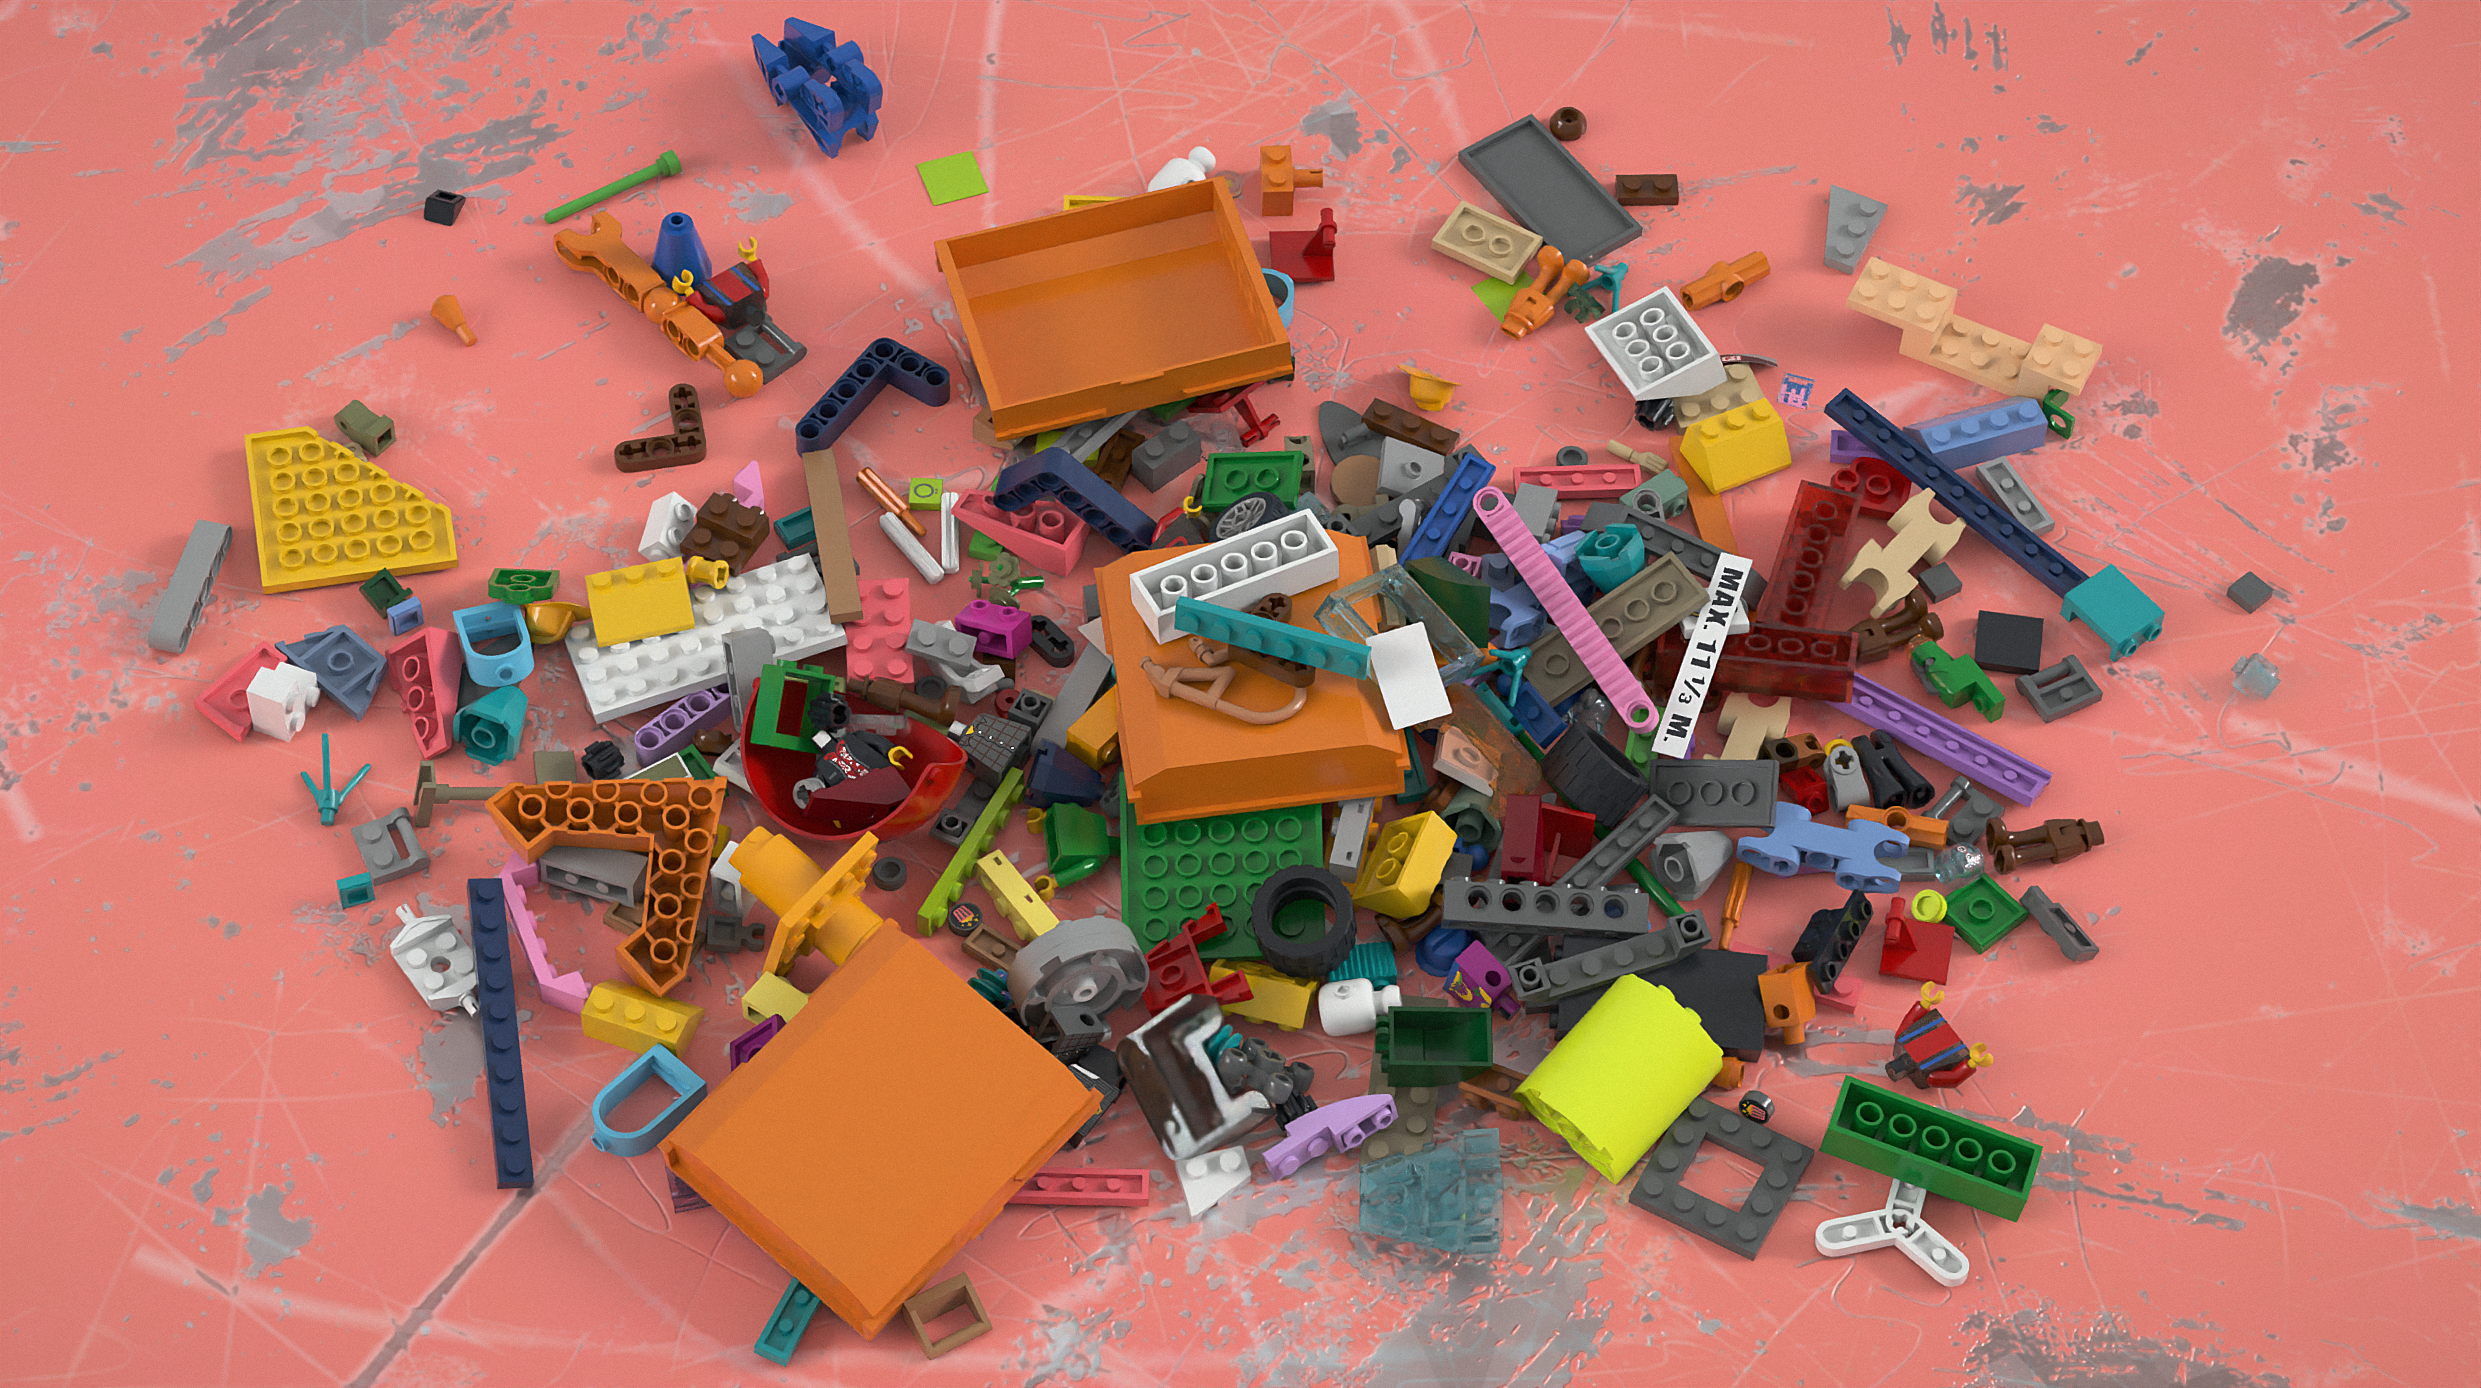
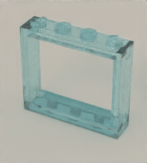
M1399 563L1330 593L1313 615L1331 636L1367 646L1366 638L1377 634L1350 605L1383 591L1413 624L1418 622L1424 623L1428 640L1450 662V664L1438 669L1445 690L1470 678L1486 657ZM1391 583L1396 589L1393 591L1388 584ZM1334 613L1336 616L1332 619L1329 615ZM1370 660L1368 676L1380 688L1372 660Z

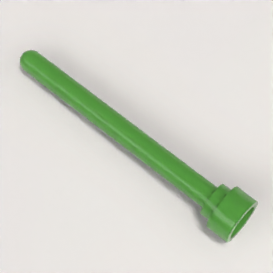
M673 150L660 154L659 159H656L655 164L547 212L544 220L549 224L555 223L658 175L663 177L666 175L669 177L682 172L680 161Z

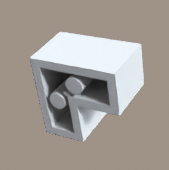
M281 661L275 671L261 666L246 690L253 729L290 742L295 732H299L302 729L310 707L316 706L319 701L321 690L318 688L316 673Z

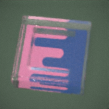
M1785 372L1776 402L1807 410L1815 380Z

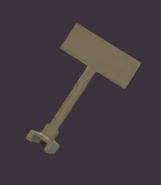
M534 751L536 784H545V781H572V783H577L573 751ZM420 761L413 797V805H418L415 825L416 827H429L433 804H449V800H488L504 787H449V784H437L434 761Z

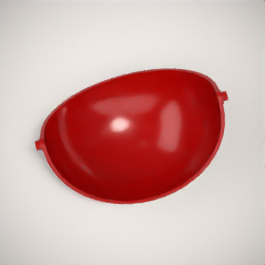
M761 677L754 679L752 683L754 691L747 704L741 728L740 749L743 771L751 792L759 805L773 820L789 831L813 841L843 847H853L870 831L879 839L877 845L888 843L914 832L931 820L944 807L955 791L968 759L965 750L939 731L902 713L888 711L872 705L859 697L834 690L833 693L845 696V701L848 702L847 706L852 711V714L849 716L850 722L848 725H844L843 728L852 732L862 730L881 734L890 742L904 747L912 754V759L907 755L899 758L898 763L905 768L904 770H899L895 767L911 789V793L895 811L876 824L839 821L842 828H838L833 820L805 818L803 815L805 809L800 808L795 803L793 789L798 781L812 778L813 772L816 769L813 765L816 762V754L750 743ZM784 679L776 733L800 736L808 683ZM807 790V794L810 796L812 791Z

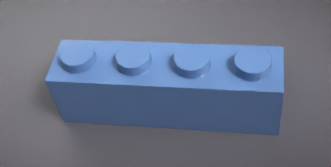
M2015 396L1904 426L1902 431L1954 471L1994 460L2003 455L2009 456L2042 447L2048 421L2036 399Z

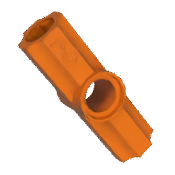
M1753 251L1729 264L1726 261H1719L1708 269L1705 276L1681 287L1679 295L1682 298L1683 305L1689 312L1692 310L1695 312L1720 299L1729 302L1737 298L1746 286L1770 275L1771 267L1762 251Z
M1850 804L1848 807L1844 829H1847L1848 823L1854 819L1878 822L1889 828L1899 825L1902 828L1894 830L1907 835L1910 838L1909 845L1942 851L1945 848L1949 821L1912 815L1908 810L1900 806H1893L1887 810ZM1887 841L1888 843L1893 845H1900L1893 841Z

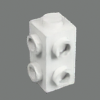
M674 491L653 501L638 552L650 560V562L680 556L683 559L685 554L680 552V543L695 525L694 518L697 508Z

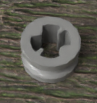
M816 777L798 781L793 789L795 803L800 808L805 809L809 801L807 790L814 792L821 787H825L824 783Z

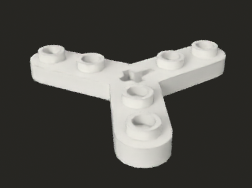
M1893 1178L1885 1209L1827 1220L1818 1226L1815 1234L1816 1248L1823 1255L1829 1257H1838L1895 1245L1944 1286L1955 1287L1963 1284L1967 1279L1970 1266L1968 1259L1962 1252L1920 1218L1927 1190ZM1894 1221L1896 1223L1906 1222L1905 1229L1901 1226L1895 1229L1893 1227Z

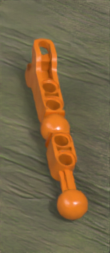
M600 211L592 215L591 235L588 236L579 235L569 228L554 234V251L565 264L577 271L595 273L631 306L638 308L640 313L644 312L650 322L661 326L660 331L665 333L666 337L692 361L697 362L705 357L724 373V384L731 395L744 399L751 398L760 391L764 382L760 367L755 362L747 359L735 360L723 349L724 338L718 327L697 308L690 306L686 300L682 301L677 292L666 287V282L661 279L657 272L621 240V223L606 211Z

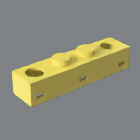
M999 849L976 861L977 881L994 900V905L1002 917L1007 916L1013 923L1014 930L1021 940L1026 939L1030 944L1037 937L1055 928L1060 922ZM1029 896L1033 902L1030 903L1026 897Z

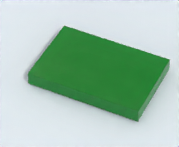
M1302 451L1209 453L1201 501L1203 513L1222 512L1236 500L1254 492L1274 493L1288 510H1296L1304 461Z

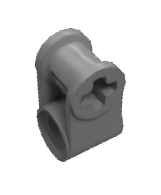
M1848 746L1835 748L1823 763V772L1833 811L1835 813L1848 811L1850 804L1868 807L1870 804L1869 790L1864 780L1856 751ZM1837 759L1840 763L1846 764L1844 769L1842 765H1836L1835 761Z

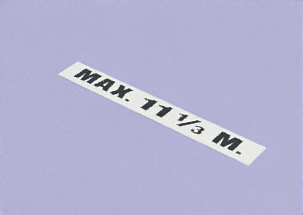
M1721 552L1707 592L1711 601L1702 606L1695 626L1698 629L1693 631L1651 751L1681 759L1684 758L1753 560Z

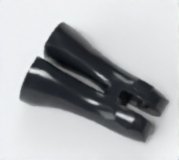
M1879 729L1870 733V740L1866 735H1861L1851 740L1853 749L1859 757L1860 765L1871 785L1876 809L1887 810L1893 806L1904 808L1905 802L1908 807L1918 809L1924 807L1935 797L1934 787L1903 758L1888 733Z

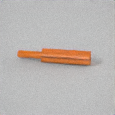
M865 467L858 473L856 481L888 512H893L900 521L903 519L920 537L926 535L927 529L910 514L909 509L911 507L870 467Z
M1745 862L1734 864L1720 922L1723 925L1718 949L1722 951L1728 950L1733 928H1737L1739 925L1753 872V867Z

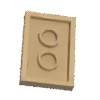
M1462 200L1432 239L1431 248L1513 285L1542 246L1543 237Z
M1748 362L1723 366L1728 380L1700 395L1670 397L1674 401V411L1672 412L1674 417L1672 420L1679 435H1685L1686 429L1690 424L1765 398Z

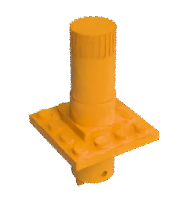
M763 826L755 828L735 849L728 863L741 873L739 883L781 918L761 976L766 971H769L777 977L782 976L786 978L796 965L794 961L800 955L808 958L816 949L839 967L884 923L881 917L860 901L861 897L859 896L867 884L864 880L872 871L869 866L877 857L875 849L879 839L870 831L828 872L822 869L782 834L773 836Z

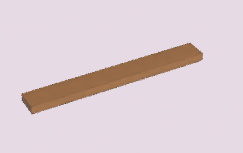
M832 448L802 453L831 624L864 619L834 450Z

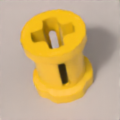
M693 556L687 564L686 578L691 584L706 583L711 584L715 589H722L728 581L729 566L724 560L712 562L706 561L700 556Z

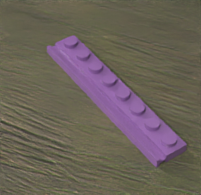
M1824 655L1821 657L1820 662L1816 663L1801 680L1799 689L1812 695L1814 698L1839 709L1872 728L1881 729L1898 741L2029 808L2051 781L2053 773Z

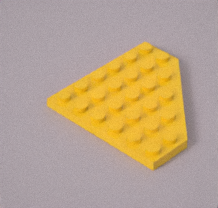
M309 426L244 434L264 594L369 580L385 567L392 576L459 567L451 511L447 506L442 503L435 504L425 498L423 492L405 482L399 483L391 478L387 471L369 461L365 463L356 458L354 452L335 441L329 442L319 436L318 431Z

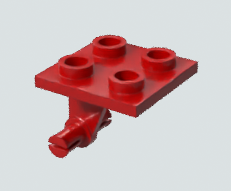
M1323 208L1320 211L1321 223L1317 230L1269 231L1272 270L1287 274L1293 282L1334 281L1333 248L1336 246L1335 234L1338 230L1337 223L1333 220V210L1331 208Z
M1268 380L1196 396V402L1187 407L1189 413H1223L1234 406L1251 428L1239 437V441H1243L1241 444L1245 448H1248L1258 439H1265L1268 437L1269 431L1280 425V420H1277L1279 417L1274 413L1260 421L1247 396Z
M1542 802L1544 851L1551 852L1548 869L1545 873V887H1551L1561 878L1553 876L1558 855L1582 859L1591 851L1596 814Z
M1893 897L1890 912L1885 917L1886 931L1879 974L1921 982L1932 981L1935 984L1946 986L1955 927L1907 919L1903 914L1906 900L1902 897Z

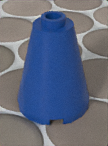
M681 212L668 214L662 220L650 265L661 279L666 282V287L672 290V282L675 276L680 282L686 283L681 277L683 270H688L692 273L693 282L691 287L694 291L704 285L702 282L706 281L709 283V279L712 277V263L691 217Z

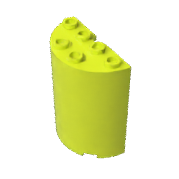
M1630 973L1618 978L1518 1086L1511 1096L1516 1101L1524 1104L1528 1111L1553 1133L1564 1137L1574 1151L1616 1186L1721 1071L1723 1067L1722 1055L1724 1053L1700 1025L1702 1020L1694 1010L1688 1007L1684 1009L1675 1001V996L1665 986L1659 985L1657 988Z

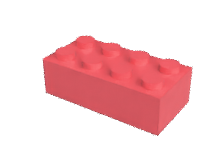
M909 578L857 580L864 619L845 622L848 642L846 644L848 681L850 676L864 679L865 674L869 675V678L872 679L879 676L904 682L905 688L914 693L913 656L904 652L911 629ZM848 691V694L860 698L861 694Z

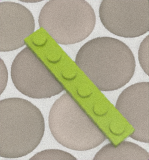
M1012 767L918 911V933L930 938L936 927L940 928L944 924L948 915V908L952 902L957 903L961 898L964 884L968 877L973 878L977 873L976 861L980 860L984 853L988 854L995 843V835L1000 828L1004 829L1009 823L1015 804L1020 805L1027 792V787L1024 786V771Z

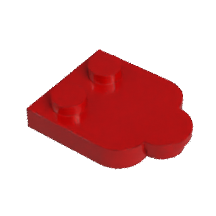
M1871 457L1856 458L1852 461L1850 468L1838 470L1830 481L1832 492L1843 498V504L1849 511L1890 520L1908 501L1912 485L1910 479L1887 461Z

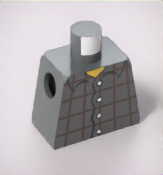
M987 713L979 714L971 727L954 721L947 737L958 743L965 750L968 757L965 769L995 790L999 788L1012 767L1017 768L1031 748V727Z
M1088 1006L1049 1009L1033 1039L1068 1068L1071 1064L1077 1065L1084 1053L1089 1054L1095 1043L1099 1045L1100 1042L1109 1041L1111 1038V1028L1106 1021L1100 1022L1093 1010Z

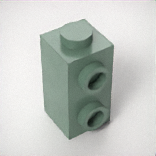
M1666 469L1619 498V504L1632 508V499L1637 491L1644 488L1655 490L1661 498L1666 521L1672 516H1679L1685 510L1689 488L1681 477H1677L1670 469ZM1648 504L1639 507L1642 511L1654 509L1653 506Z

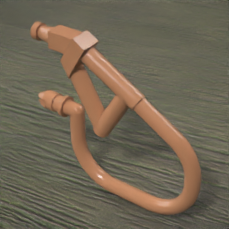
M1199 637L1190 638L1189 647L1198 655V659L1201 662H1205L1212 668L1171 667L1166 672L1159 664L1155 665L1149 656H1144L1139 661V666L1146 671L1148 680L1158 690V695L1168 699L1171 695H1175L1254 724H1273L1293 716L1303 707L1307 697L1306 687H1294L1295 697L1290 704L1279 710L1265 713L1254 712L1221 700L1220 696L1236 676V671L1230 666H1213L1231 659L1228 655V647L1214 653ZM1275 656L1264 657L1270 661L1280 660L1278 657ZM1215 681L1206 693L1181 684V682Z

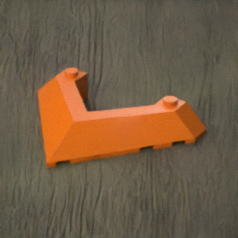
M728 776L714 777V779L694 780V777L664 778L662 781H650V779L592 780V783L545 781V784L524 785V782H510L484 802L485 808L507 843L528 866L555 845L649 852L642 927L615 947L616 962L637 986L658 998L664 996L686 978Z

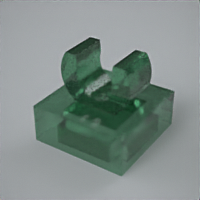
M1576 282L1567 290L1575 299L1567 301L1563 309L1568 314H1571L1574 309L1580 308V312L1575 317L1580 324L1588 319L1589 311L1599 318L1606 310Z

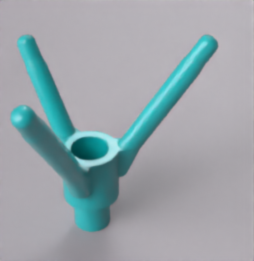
M1622 262L1610 268L1595 265L1594 270L1603 273L1600 277L1587 282L1578 289H1572L1567 292V296L1571 297L1595 286L1602 285L1603 288L1613 292V314L1619 311L1621 282L1628 272V266Z
M1523 647L1520 650L1515 649L1512 652L1490 649V655L1502 659L1454 676V681L1459 682L1496 669H1502L1505 674L1512 676L1508 707L1514 708L1519 681L1523 673L1522 668L1527 665L1528 660L1533 654L1528 647Z
M323 733V789L318 790L306 771L301 772V777L318 805V812L321 813V824L332 826L334 825L335 814L338 813V806L342 805L346 796L371 769V765L369 763L365 764L340 793L335 789H331L329 736L327 733Z

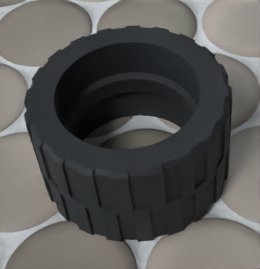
M1574 722L1539 763L1544 775L1570 802L1583 812L1596 814L1595 821L1607 828H1615L1650 788L1648 780L1622 752L1592 728L1580 722Z
M1297 864L1276 871L1274 875L1268 877L1263 882L1264 884L1258 888L1255 900L1252 902L1251 920L1259 951L1262 952L1265 961L1273 966V969L1292 978L1310 979L1311 977L1324 976L1326 973L1336 970L1343 961L1347 960L1356 942L1357 923L1349 890L1346 885H1343L1338 876L1333 875L1323 867L1319 868L1309 864L1298 866ZM1298 900H1317L1327 904L1335 911L1336 922L1332 929L1323 938L1309 944L1289 943L1279 938L1273 931L1272 924L1277 914L1285 906Z

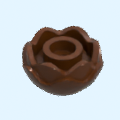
M1563 107L1556 110L1549 121L1551 132L1559 140H1577L1581 135L1585 134L1587 129L1585 116L1574 107Z
M699 729L695 735H692V741L700 754L720 757L734 743L732 741V734L724 735L720 730L706 732L703 729Z

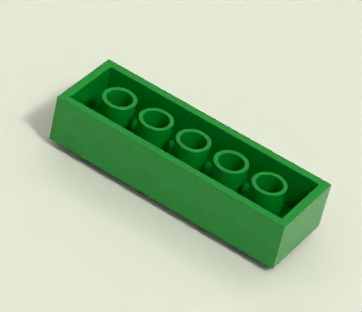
M1846 1075L1837 1095L1819 1151L2017 1223L2027 1202L2043 1146Z

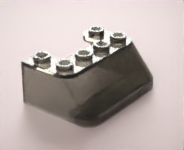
M1188 994L1127 1035L1116 1047L1115 1057L1164 1153L1173 1160H1189L1232 1144L1277 1115L1271 1102L1259 1091L1246 1092L1233 1101L1203 1043L1218 1034L1224 1025V1014L1215 996Z

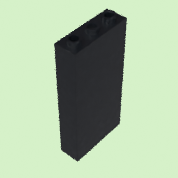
M1564 934L1562 945L1555 946L1554 962L1624 940ZM1700 948L1675 964L1636 975L1657 988L1659 985L1665 986L1673 993L1675 1001L1684 1009L1688 1007L1694 1010L1702 1020L1700 1025L1713 1042L1722 1049L1724 1053L1722 1057H1737L1738 1061L1758 1063L1762 1052L1764 1005L1758 975L1767 971L1768 955ZM1615 982L1557 999L1556 1009L1551 1008L1549 1017V1029H1555L1554 1041L1560 1042Z

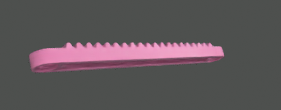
M1493 486L1480 489L1473 498V507L1617 712L1633 732L1646 734L1652 731L1658 724L1659 713L1641 685L1637 682L1502 491ZM1494 497L1498 499V504L1493 510L1486 511L1482 509L1484 501L1488 498ZM1643 708L1649 710V717L1644 722L1637 723L1633 721V715L1637 710Z

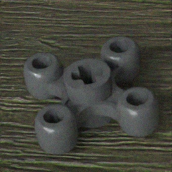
M1248 1037L1240 1050L1226 1048L1222 1052L1217 1064L1218 1072L1227 1078L1239 1079L1242 1074L1247 1075L1246 1083L1252 1088L1263 1092V1096L1267 1100L1276 1104L1286 1103L1292 1090L1301 1091L1302 1093L1306 1092L1311 1086L1315 1074L1314 1069L1303 1062L1295 1061L1290 1066H1285L1286 1058L1279 1052L1269 1049V1045L1265 1041L1256 1037Z

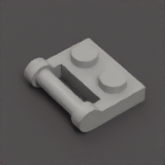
M405 807L393 810L388 816L351 828L352 837L366 869L370 873L374 887L426 869L431 863L427 852L422 850L410 824L412 818ZM399 830L410 854L409 858L401 860L389 833L390 831Z

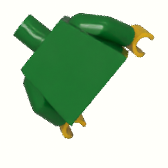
M1054 803L1052 807L1046 809V812L1036 807L1030 808L1027 812L1028 821L1026 825L1028 831L1032 834L1044 832L1049 874H1054L1055 876L1051 879L1048 876L1041 875L1034 882L1036 890L1048 887L1038 892V896L1044 902L1054 897V888L1059 886L1063 889L1096 874L1109 856H1121L1120 837L1107 835L1105 818L1102 815L1089 812L1077 803Z

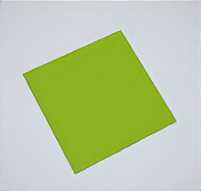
M972 151L916 164L934 206L989 192Z
M1523 270L1513 285L1492 276L1470 288L1500 323L1503 324L1505 321L1504 315L1508 312L1509 305L1517 291L1529 287L1534 280Z

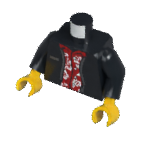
M819 730L810 739L813 745L823 754L813 764L816 769L813 772L812 778L820 779L826 788L838 785L847 778L855 779L866 775L872 769H883L892 764L899 770H904L905 768L898 763L899 758L903 755H907L911 759L913 758L912 754L904 747L895 745L879 734L862 730L853 733L845 732L838 740L828 730ZM833 820L836 827L842 828L839 821Z

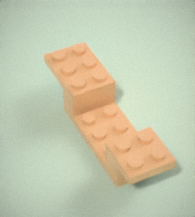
M1874 257L1869 259L1847 298L1846 307L1903 329L1900 354L2011 397L2022 396L2036 399L2040 408L2043 407V400L2051 389L2057 388L2079 396L2103 348L2101 344L2044 323L2034 344H2030L1953 314L1957 289Z

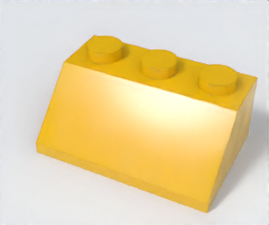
M1766 398L1688 425L1679 449L1713 495L1789 468L1792 465L1783 420Z
M681 556L585 576L599 648L695 628L689 587Z
M1433 810L1387 822L1351 898L1352 902L1398 919L1424 913L1429 906V900L1434 888L1441 879V873L1446 861L1453 852L1452 848L1458 835Z
M1218 959L1211 966L1210 983L1242 969L1254 995V999L1212 1007L1213 1013L1230 1016L1233 1012L1245 1015L1244 1019L1246 1021L1263 1024L1266 1020L1278 1023L1277 1027L1279 1029L1296 1032L1298 1028L1303 1029L1308 1023L1319 989L1320 977H1311L1310 979L1292 978L1282 972L1279 973L1273 969V966L1254 961L1227 962L1226 959Z
M609 978L594 986L581 1011L583 1035L643 1055L659 1042L681 1061L705 1014V1008L665 995L658 998L641 987Z

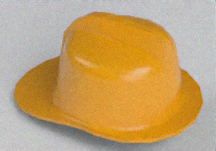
M1397 365L1399 369L1410 374V396L1418 407L1424 410L1441 411L1444 405L1449 404L1456 386H1462V384L1446 381L1434 374L1411 366Z
M557 601L520 605V608L525 611L524 621L531 643L546 645L562 641L573 622L588 620L592 617L591 611L588 608L570 602Z

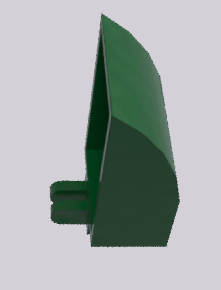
M1439 555L1405 561L1403 605L1406 625L1423 622L1427 637L1452 645L1488 649L1491 586Z
M1388 1006V1016L1380 1015L1376 1017L1375 1053L1381 1054V1073H1387V1087H1436L1450 1085L1476 1077L1493 1067L1492 1008Z

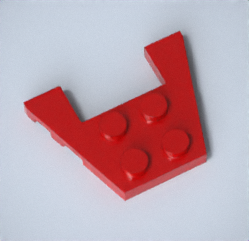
M1216 902L1205 908L1207 913L1196 922L1191 919L1182 926L1183 932L1170 942L1164 939L1144 955L1150 974L1147 987L1142 992V996L1152 1019L1254 999L1247 977L1242 969L1212 983L1208 979L1196 945L1228 930Z

